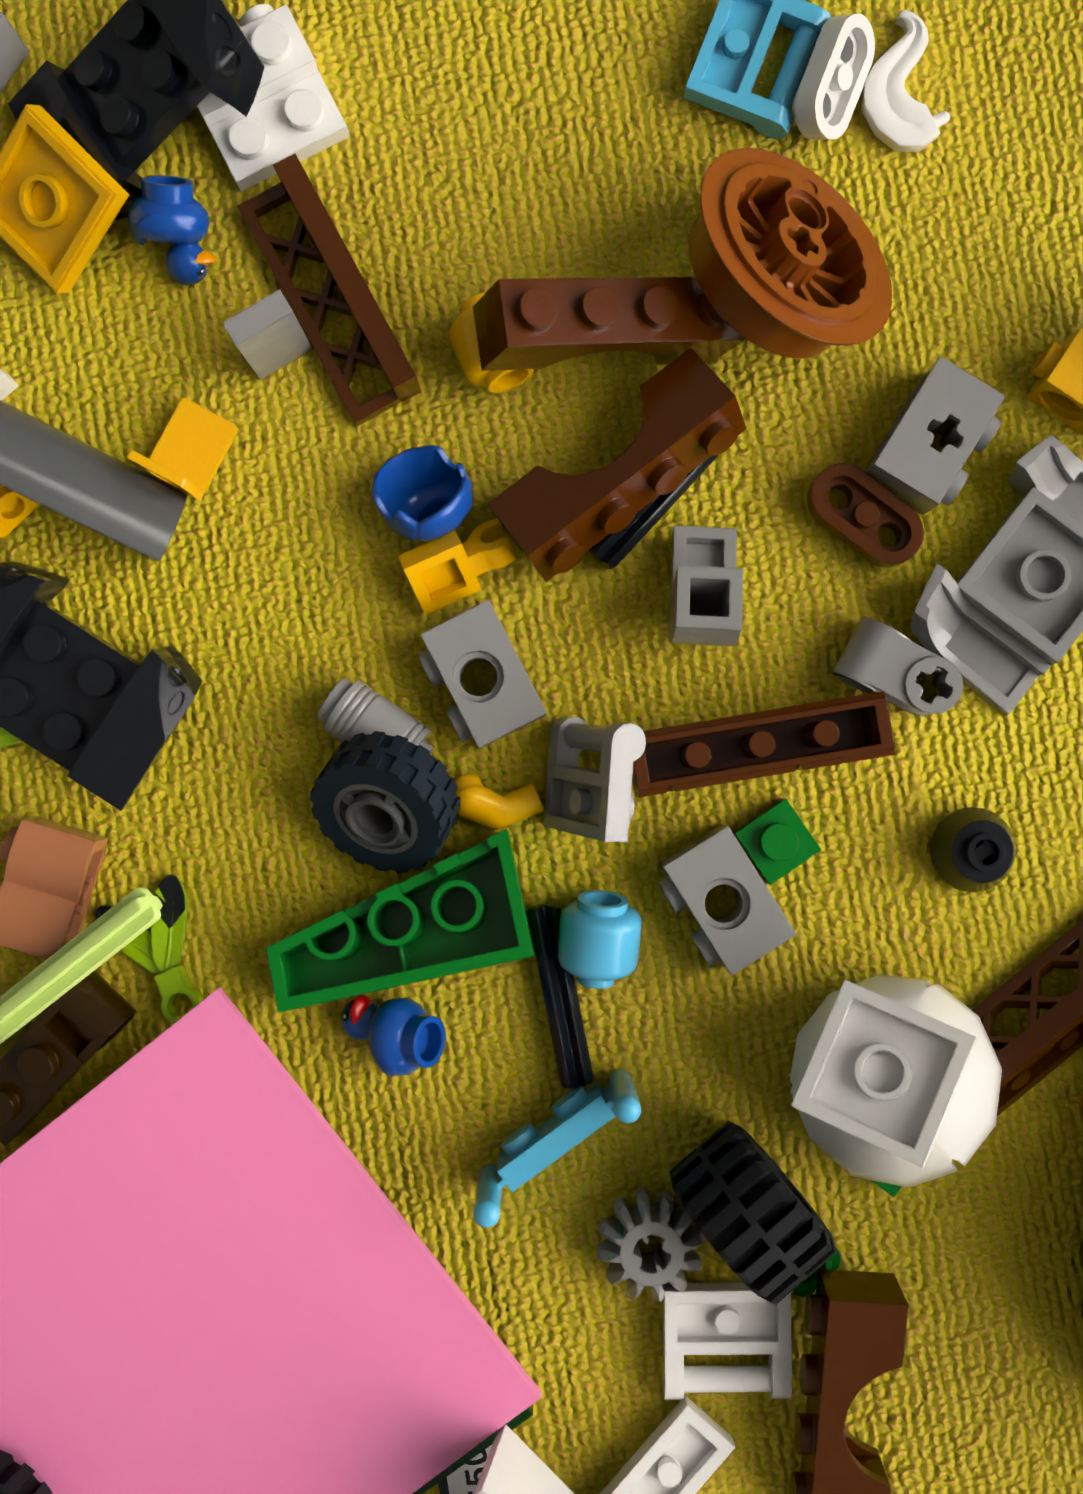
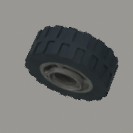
M374 731L373 734L365 735L363 732L354 735L350 741H343L338 746L313 783L315 786L310 793V800L313 801L311 811L314 819L318 820L320 824L319 829L324 836H328L335 843L334 846L338 850L353 857L354 861L362 865L368 864L373 866L375 870L384 872L394 870L396 873H407L409 869L415 868L417 871L424 868L429 860L432 862L438 855L459 816L457 812L461 804L460 797H457L456 794L458 787L454 778H450L446 772V766L440 760L437 761L429 754L430 751L420 744L417 746L409 742L408 738L400 735L395 737L386 735L385 732Z

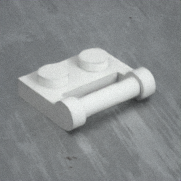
M744 1282L687 1283L684 1292L675 1289L671 1283L663 1284L662 1384L664 1400H683L684 1393L769 1392L771 1399L791 1398V1292L778 1304H773L756 1295ZM769 1354L767 1365L684 1366V1355Z

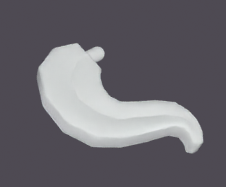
M904 9L899 13L896 24L903 29L905 34L875 62L861 91V112L873 134L895 152H920L937 139L940 134L938 127L946 124L950 119V115L947 111H942L932 116L927 105L913 99L904 87L906 77L920 60L929 42L928 31L923 20L914 12Z

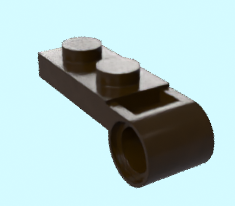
M93 971L51 1004L0 1059V1142L4 1146H7L17 1138L81 1068L136 1015L137 1011L98 972Z

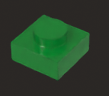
M781 798L733 831L739 844L764 881L769 885L821 851V848L786 798Z

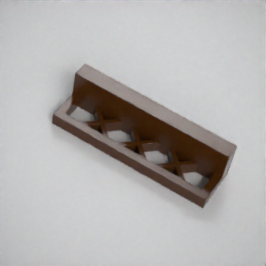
M293 154L273 165L280 180L279 184L237 207L357 427L419 394L421 390L417 377L298 157L296 154ZM290 201L298 215L292 241L266 234L258 217ZM306 232L315 248L302 245ZM275 249L288 253L284 266ZM299 256L324 263L328 273L321 295L297 289L291 280ZM335 285L344 302L331 299ZM304 303L317 306L314 319L311 318ZM327 310L352 316L355 320L357 328L350 349L324 342L320 333ZM364 339L374 357L360 353ZM333 356L347 360L343 375ZM357 363L382 370L391 387L390 390L360 406L349 388Z
M1083 919L972 1010L980 1017L993 1049H1001L996 1053L1002 1067L997 1116L1083 1046ZM1079 948V955H1071ZM1054 968L1078 969V986L1066 996L1041 995L1042 978ZM1029 988H1031L1030 995H1022ZM1005 1008L1030 1009L1029 1026L1018 1036L993 1035L994 1017ZM1040 1009H1049L1040 1017Z

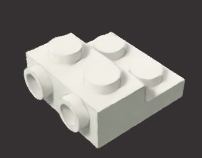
M269 4L256 5L247 10L240 18L239 25L242 32L264 65L261 82L247 117L212 93H209L197 106L241 192L276 175L273 165L283 159L296 154L301 162L350 137L347 125L318 71L316 61L287 4L276 10Z

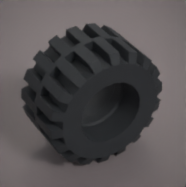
M727 1121L669 1171L675 1195L707 1241L747 1287L759 1297L773 1304H778L837 1252L833 1236L821 1218L771 1157L741 1126Z

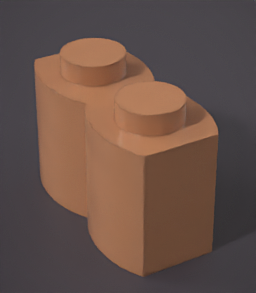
M38 816L22 819L19 827H11L4 838L0 851V861L6 863L4 881L0 887V945L48 959L82 931L90 896L102 867L108 838Z

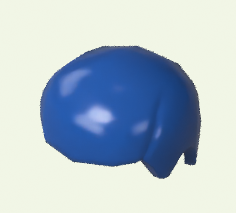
M429 445L407 449L388 459L373 477L371 494L382 518L392 531L412 541L419 539L425 542L441 538L459 527L473 507L472 482L468 478L463 464L458 463L455 465L439 446Z

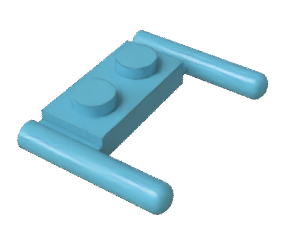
M616 1069L612 1071L608 1077L609 1086L604 1090L598 1082L587 1091L582 1086L571 1089L551 1107L555 1113L553 1116L536 1128L531 1123L521 1126L502 1142L501 1148L504 1152L498 1157V1166L488 1164L482 1167L479 1172L473 1217L478 1225L488 1228L498 1222L500 1218L502 1188L507 1185L511 1192H514L615 1116L623 1123H632L639 1118L641 1106L632 1076L627 1070Z

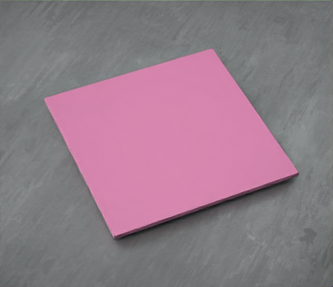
M221 987L0 1163V1450L13 1455L14 1462L19 1465L25 1462L35 1471L33 1473L34 1477L40 1483L45 1481L53 1492L52 1494H413L541 1398L542 1391Z

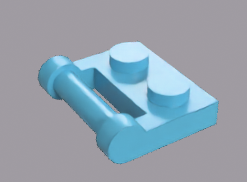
M720 0L687 81L683 98L751 124L756 131L766 137L784 139L794 119V115L790 111L794 96L798 91L821 29L831 17L830 13L822 7L805 0ZM779 24L790 28L794 35L769 99H766L751 92Z

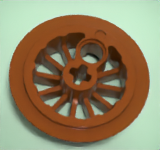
M739 148L730 150L717 157L710 164L701 184V213L695 220L689 235V256L695 277L703 293L718 314L734 330L766 351L783 357L804 359L819 355L831 345L849 346L865 342L883 329L890 315L892 305V287L888 268L872 233L862 218L840 193L824 179L800 163L786 156L763 149Z

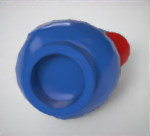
M360 995L350 1001L342 1010L340 1023L344 1033L356 1041L369 1040L371 1054L375 1063L383 1073L390 1077L409 1075L420 1067L429 1068L438 1062L443 1053L446 1033L442 1021L438 1017L428 1015L420 1004L409 998H391L379 1006L368 996Z

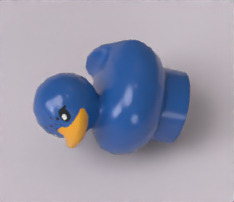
M166 175L141 178L142 195L133 201L127 214V221L132 236L140 245H145L148 240L174 243L166 253L165 265L168 274L173 280L182 285H194L200 282L207 274L208 266L216 261V257L211 252L203 250L198 244L207 234L210 221L205 208L193 198V181L183 177Z

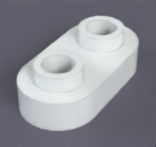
M856 13L830 17L823 25L816 40L792 105L794 120L801 134L809 140L837 139L845 132L849 125L864 82L870 71L875 51L873 29L868 19L862 14Z

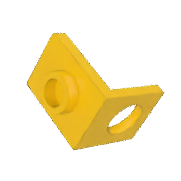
M182 398L151 456L147 458L131 449L126 458L147 474L201 501L239 429L235 424L186 398Z

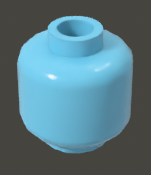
M585 891L579 894L576 901L569 903L561 913L558 960L563 969L577 976V981L585 987L594 989L612 987L615 980L627 977L636 969L639 961L642 920L638 912L628 905L626 897L611 891Z

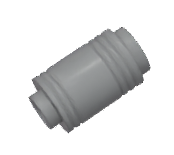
M343 678L328 695L316 716L319 721L325 724L323 731L330 734L334 739H338L340 743L345 740L350 741L354 735L364 732L365 735L377 731L385 732L386 735L396 737V735L408 738L409 742L417 746L420 744L429 750L430 755L434 750V747L426 742L431 733L430 728L425 727L422 723H418L417 719L381 694H378L377 691L372 690L371 687L366 686L361 680L353 683L347 678Z

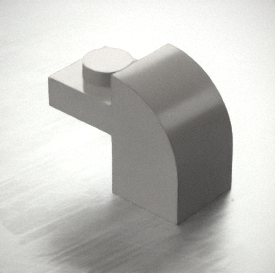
M674 525L671 547L670 595L668 599V639L670 643L717 646L736 645L742 631L743 568H736L737 529Z

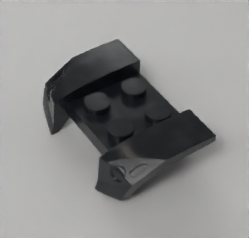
M127 0L65 70L46 60L8 105L16 120H18L26 104L41 105L129 194V197L114 219L119 220L127 217L130 205L136 198L142 195V177L135 172L137 168L209 93L214 94L247 117L261 82L264 65L223 0Z
M19 562L0 563V727L70 771L67 777L121 811L125 808L196 696L202 680L173 645L166 649L151 650L144 661L139 663L49 605L48 602L65 588L70 580L69 578Z

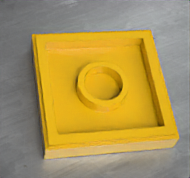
M26 104L0 150V238L56 294L69 293L129 197V194L41 105Z

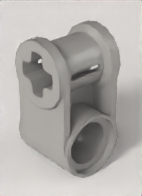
M861 617L832 671V674L843 682L867 694L884 691L888 702L908 713L918 716L943 713L953 708L959 701L963 691L962 675L953 663L912 642L907 636L892 627L867 617ZM933 674L935 677L932 685L940 691L939 696L922 700L920 697L923 693V688L915 683L916 678Z

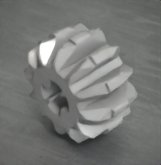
M640 1187L636 1190V1206L631 1208L625 1200L616 1198L613 1201V1209L618 1219L609 1217L600 1219L598 1225L599 1232L606 1240L597 1244V1257L601 1261L610 1263L606 1269V1277L612 1285L627 1279V1295L633 1300L641 1294L644 1286H650L653 1299L660 1303L664 1299L663 1284L670 1282L675 1289L684 1292L687 1287V1281L682 1270H700L702 1261L699 1254L693 1249L704 1243V1237L697 1227L690 1226L692 1219L683 1206L673 1209L674 1199L671 1192L663 1190L655 1204H651L646 1189ZM648 1235L659 1236L662 1246L658 1250L652 1244V1252L640 1251L638 1241L641 1238L648 1244Z

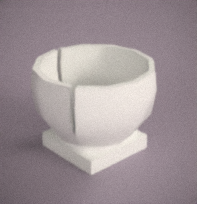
M878 974L855 984L844 980L841 989L830 993L797 1034L789 1084H793L790 1089L793 1099L791 1106L797 1109L809 1140L850 1175L909 1188L957 1172V1167L952 1162V1159L958 1160L964 1166L968 1163L996 1125L1002 1067L980 1017L939 984L930 985V980Z

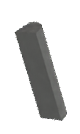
M0 400V486L160 562L181 517L187 495Z

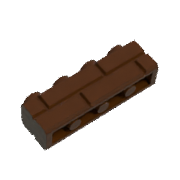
M884 691L643 731L646 738V746L641 757L633 762L632 784L635 797L640 798L664 794L669 791H682L789 773L795 770H807L895 755V744L887 697Z

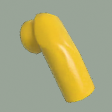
M464 774L455 779L458 787L456 794L457 797H460L461 804L457 812L459 816L490 830H498L544 812L533 783L500 795L484 787L478 775Z

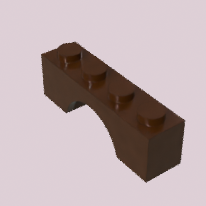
M696 277L498 279L473 306L482 371L542 369L570 358L612 351L644 352L655 357L656 365H668L690 347L705 363H712L746 340L718 314L703 293Z
M691 347L640 386L644 407L642 424L631 446L617 460L594 472L579 475L559 474L537 465L487 504L545 582H548L558 573L574 568L582 560L585 552L609 534L618 533L632 522L636 513L658 496L669 494L683 483L688 473L709 457L717 456L728 450L736 441L738 435L746 430L736 396Z
M818 1269L816 1294H807L805 1299V1327L807 1334L812 1335L811 1354L802 1353L800 1358V1388L802 1395H807L805 1413H796L795 1448L797 1454L802 1455L800 1471H792L790 1474L789 1494H891V1486L878 1450L854 1437L845 1428V1420L853 1399L868 1382L881 1374L903 1367L909 1305L894 1273Z

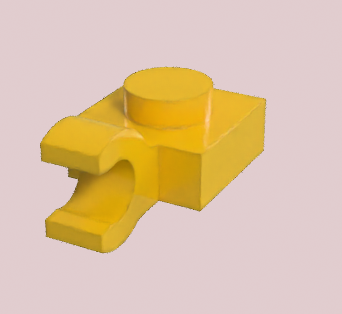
M498 519L489 520L477 526L464 543H461L456 530L441 538L434 539L398 555L403 570L425 615L481 591L477 575L489 570L505 567L516 559L507 536L504 535Z

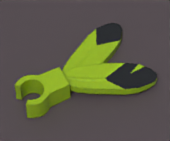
M171 874L161 881L154 894L158 896L163 905L160 909V919L151 926V929L145 930L121 949V951L145 969L158 974L153 977L162 997L161 1011L165 1019L173 1024L181 1018V1015L174 1008V1000L179 993L185 994L190 998L192 1009L202 1002L204 997L192 985L184 966H177L183 953L188 901L182 881L178 876ZM105 905L98 907L95 913L96 920L113 906Z

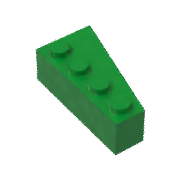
M505 829L459 854L456 853L434 864L433 867L401 883L387 887L375 893L374 896L346 910H341L267 947L266 952L278 1012L301 1009L536 957L508 830Z

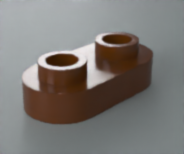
M848 463L833 464L822 470L812 481L807 493V504L813 518L871 564L886 568L895 567L912 558L920 549L923 542L924 529L918 514L859 467ZM839 489L846 494L848 500L846 508L837 509L829 503V490ZM879 527H889L894 531L896 542L893 547H885L878 541L877 531Z

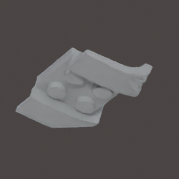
M1052 435L1016 462L1015 470L1006 481L1022 495V498L960 578L955 581L950 573L937 563L919 599L911 621V632L927 650L953 663L962 675L963 684L1005 716L1011 713L1040 675L1045 674L1051 665L1061 660L1083 631V461Z

